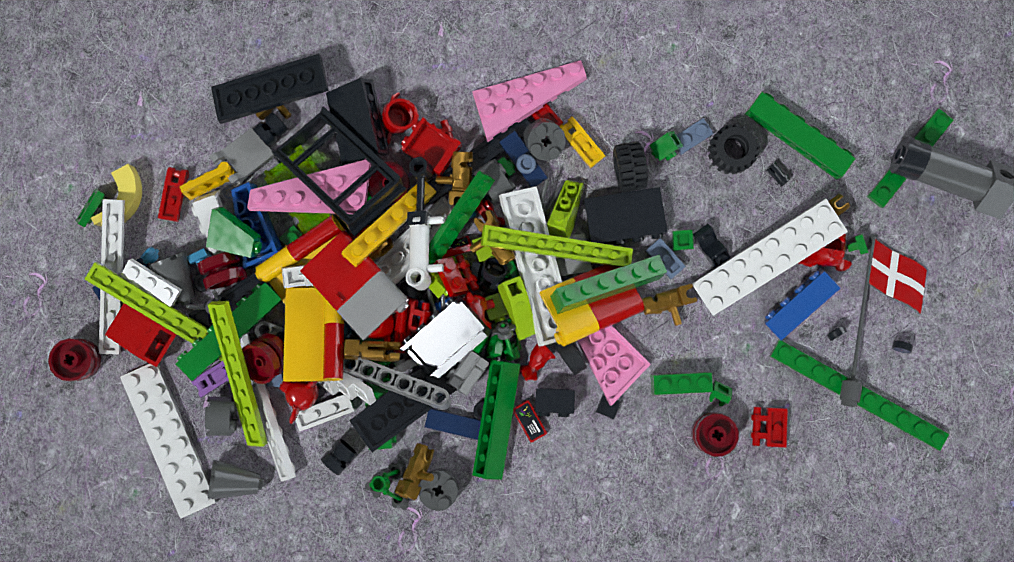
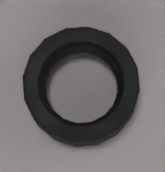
M558 343L554 345L574 375L587 368L586 363L572 343L566 346Z

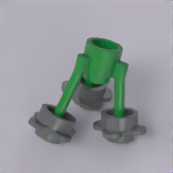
M492 322V329L488 338L498 335L499 339L506 342L502 352L505 355V359L507 361L518 359L520 357L519 350L522 347L515 332L516 326L507 322ZM513 335H516V344L514 341L509 340Z
M399 460L396 464H389L388 473H383L382 476L378 474L373 475L372 479L365 484V489L372 492L375 498H379L381 492H383L384 495L392 497V506L394 508L400 507L402 510H406L409 506L410 498L406 499L395 492L389 491L390 480L388 478L390 477L394 482H398L403 478L406 471L405 462Z

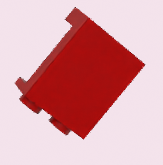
M422 117L421 120H417L413 125L411 135H407L403 139L401 149L413 159L415 157L424 158L432 165L434 173L442 176L452 162L453 151H459L462 143L456 138H451Z

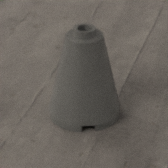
M186 250L149 264L153 272L182 289L176 300V304L181 303L182 306L193 302L192 298L195 297Z
M213 460L208 499L257 494L258 490H262L263 478H260L258 473L220 460Z

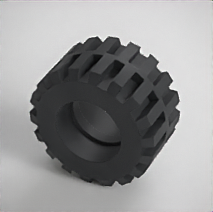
M735 123L733 126L729 124L726 127H722L710 140V146L708 147L710 155L708 157L709 160H713L711 164L713 166L716 165L718 171L723 170L724 174L732 173V175H735L739 172H744L756 162V157L760 153L758 150L760 143L756 142L759 138L757 135H752L754 132L752 129L747 130L748 126L743 125L740 127L738 123ZM735 140L739 142L743 148L742 158H730L724 150L725 141Z
M639 141L614 145V171L621 192L646 189L648 183L647 164Z

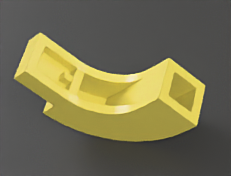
M130 164L111 173L118 186L117 200H125L124 223L135 214L142 199L140 176L136 168ZM101 212L91 217L94 225L102 227Z

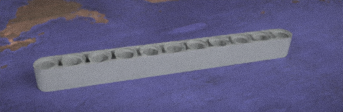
M264 321L258 323L254 330L257 337L262 335L267 329H269L268 334H273L279 338L285 336L284 328ZM358 357V360L344 359L343 372L440 410H445L451 405L452 399L450 395L441 387L372 361L364 360L361 357ZM355 361V367L348 369L349 364ZM369 368H374L373 373L367 376L366 371ZM386 375H392L389 382H383ZM410 382L408 388L401 389L402 383ZM421 389H428L426 395L419 396V391ZM440 395L446 396V400L443 403H437V398Z

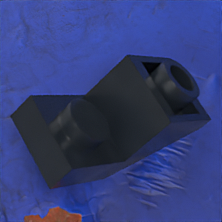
M706 224L693 234L697 246L714 269L731 259L727 248L717 239L712 226Z

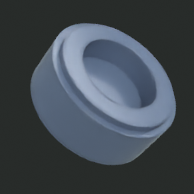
M524 154L517 159L516 167L519 172L528 174L535 169L536 161L531 155Z

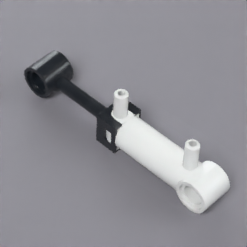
M415 157L409 163V171L417 179L416 211L407 212L410 241L409 270L406 273V282L415 289L422 291L426 290L431 284L430 272L444 271L443 264L429 265V232L432 229V224H444L445 217H433L430 213L424 211L425 181L433 176L434 171L432 165L424 158ZM424 166L423 170L419 172V169ZM421 275V280L416 283V278Z

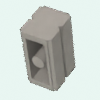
M470 351L459 361L455 369L452 367L446 375L448 378L446 383L467 396L489 363L473 351Z

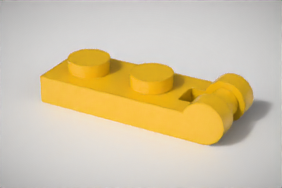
M571 116L567 119L568 122L566 124H561L559 127L564 131L565 139L591 169L605 158V154L576 119ZM574 128L576 132L571 135L568 131Z
M221 162L218 168L188 181L180 186V189L191 201L229 182L228 178L236 172L227 162Z

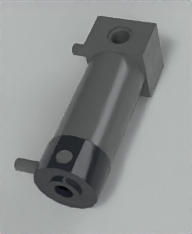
M908 136L901 140L894 151L890 163L891 173L973 201L975 211L1001 220L1014 202V168L993 160H990L987 166Z

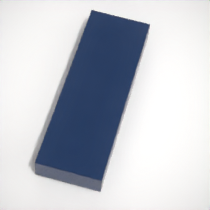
M515 131L499 142L515 166L520 156L524 154L532 156ZM537 162L535 169L531 173H521L530 187H536L548 178Z
M431 409L428 411L424 427L478 440L481 420Z

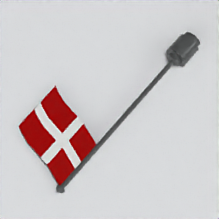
M874 235L869 238L871 245L851 378L847 377V380H843L841 385V405L857 407L861 398L862 383H859V379H856L855 375L868 286L870 285L882 294L908 305L918 314H921L927 269L916 261L892 251L877 241V237Z

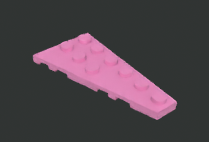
M581 60L472 91L487 142L491 141L498 133L507 131L509 126L516 122H521L540 110L550 100L551 102L554 101L561 93L570 91L587 80Z
M366 160L307 176L334 200L370 169L371 164ZM298 178L251 189L247 206L249 211L335 214ZM369 179L339 205L347 214H354L367 202Z
M612 325L577 341L610 406L651 365Z

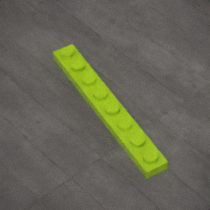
M484 225L481 240L482 246L616 267L632 264V248Z
M94 262L84 278L86 281L192 344L199 337L203 339L209 334L207 332L208 328L175 308L167 306L98 262Z
M212 301L207 305L247 446L264 447L268 442L229 301Z

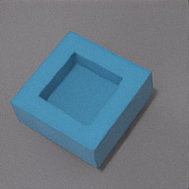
M203 248L187 256L190 264L196 265L212 255L208 249Z

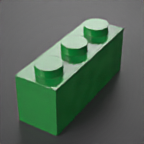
M712 372L650 375L651 394L653 395L713 392Z

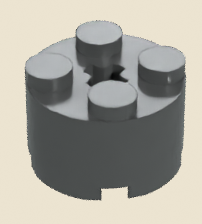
M537 119L526 127L523 135L525 146L539 160L557 159L565 147L564 131L549 119Z
M495 159L488 161L472 173L473 177H475L478 171H481L495 180L490 190L486 193L490 196L488 198L493 204L500 201L499 195L513 192L516 188L512 180L506 177L504 167L500 163L498 164Z
M208 397L207 402H210V407L205 409V429H209L206 435L232 436V433L237 431L238 426L237 419H234V413L237 411L235 400L233 397Z
M439 468L428 472L434 475L433 481L421 480L419 485L421 487L419 493L420 501L427 508L435 511L449 508L455 502L459 490L458 482L453 473ZM438 485L442 486L441 490H443L444 492L441 491L438 494L436 493V489H434V487L437 488Z

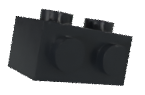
M536 388L535 412H539V416H550V413H558V417H570V414H574L575 390Z

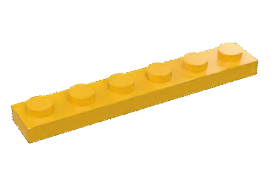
M426 181L424 205L437 192ZM417 184L342 251V255L352 265L357 267L407 221V212L416 211Z

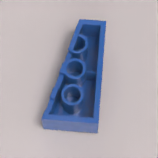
M250 182L231 190L235 215L261 236L260 242H262V248L258 255L252 258L243 256V269H253L283 249L268 212L249 211L247 208L250 190L257 188L256 184Z
M819 268L809 276L808 280L800 284L790 297L784 298L776 310L772 309L767 313L764 323L780 340H783L841 288L824 270Z

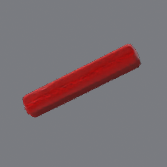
M407 308L402 313H395L393 342H400L399 349L403 346L401 342L406 336ZM393 350L394 353H404V351Z

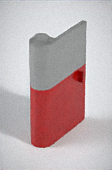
M342 231L300 271L362 340H365L392 313H402L409 306L407 304L409 299L369 256L355 267L342 255V251L354 241L346 231Z

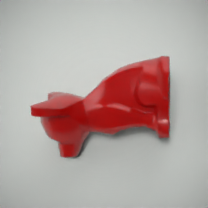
M537 343L531 352L529 364L520 366L519 372L522 373L526 381H536L538 379L537 371L543 368L549 359H555L556 357L546 345L538 346Z

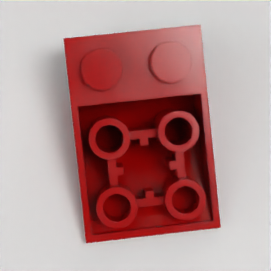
M125 303L105 333V336L155 367L158 366L177 335Z

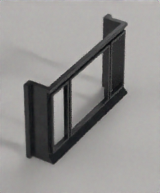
M324 106L320 113L275 151H271L274 159L279 164L282 162L347 225L349 231L354 236L407 190L403 186L401 177ZM327 124L331 127L328 132L294 161L288 157L324 125ZM337 133L372 167L333 200L298 166ZM378 171L389 183L352 216H349L339 205Z

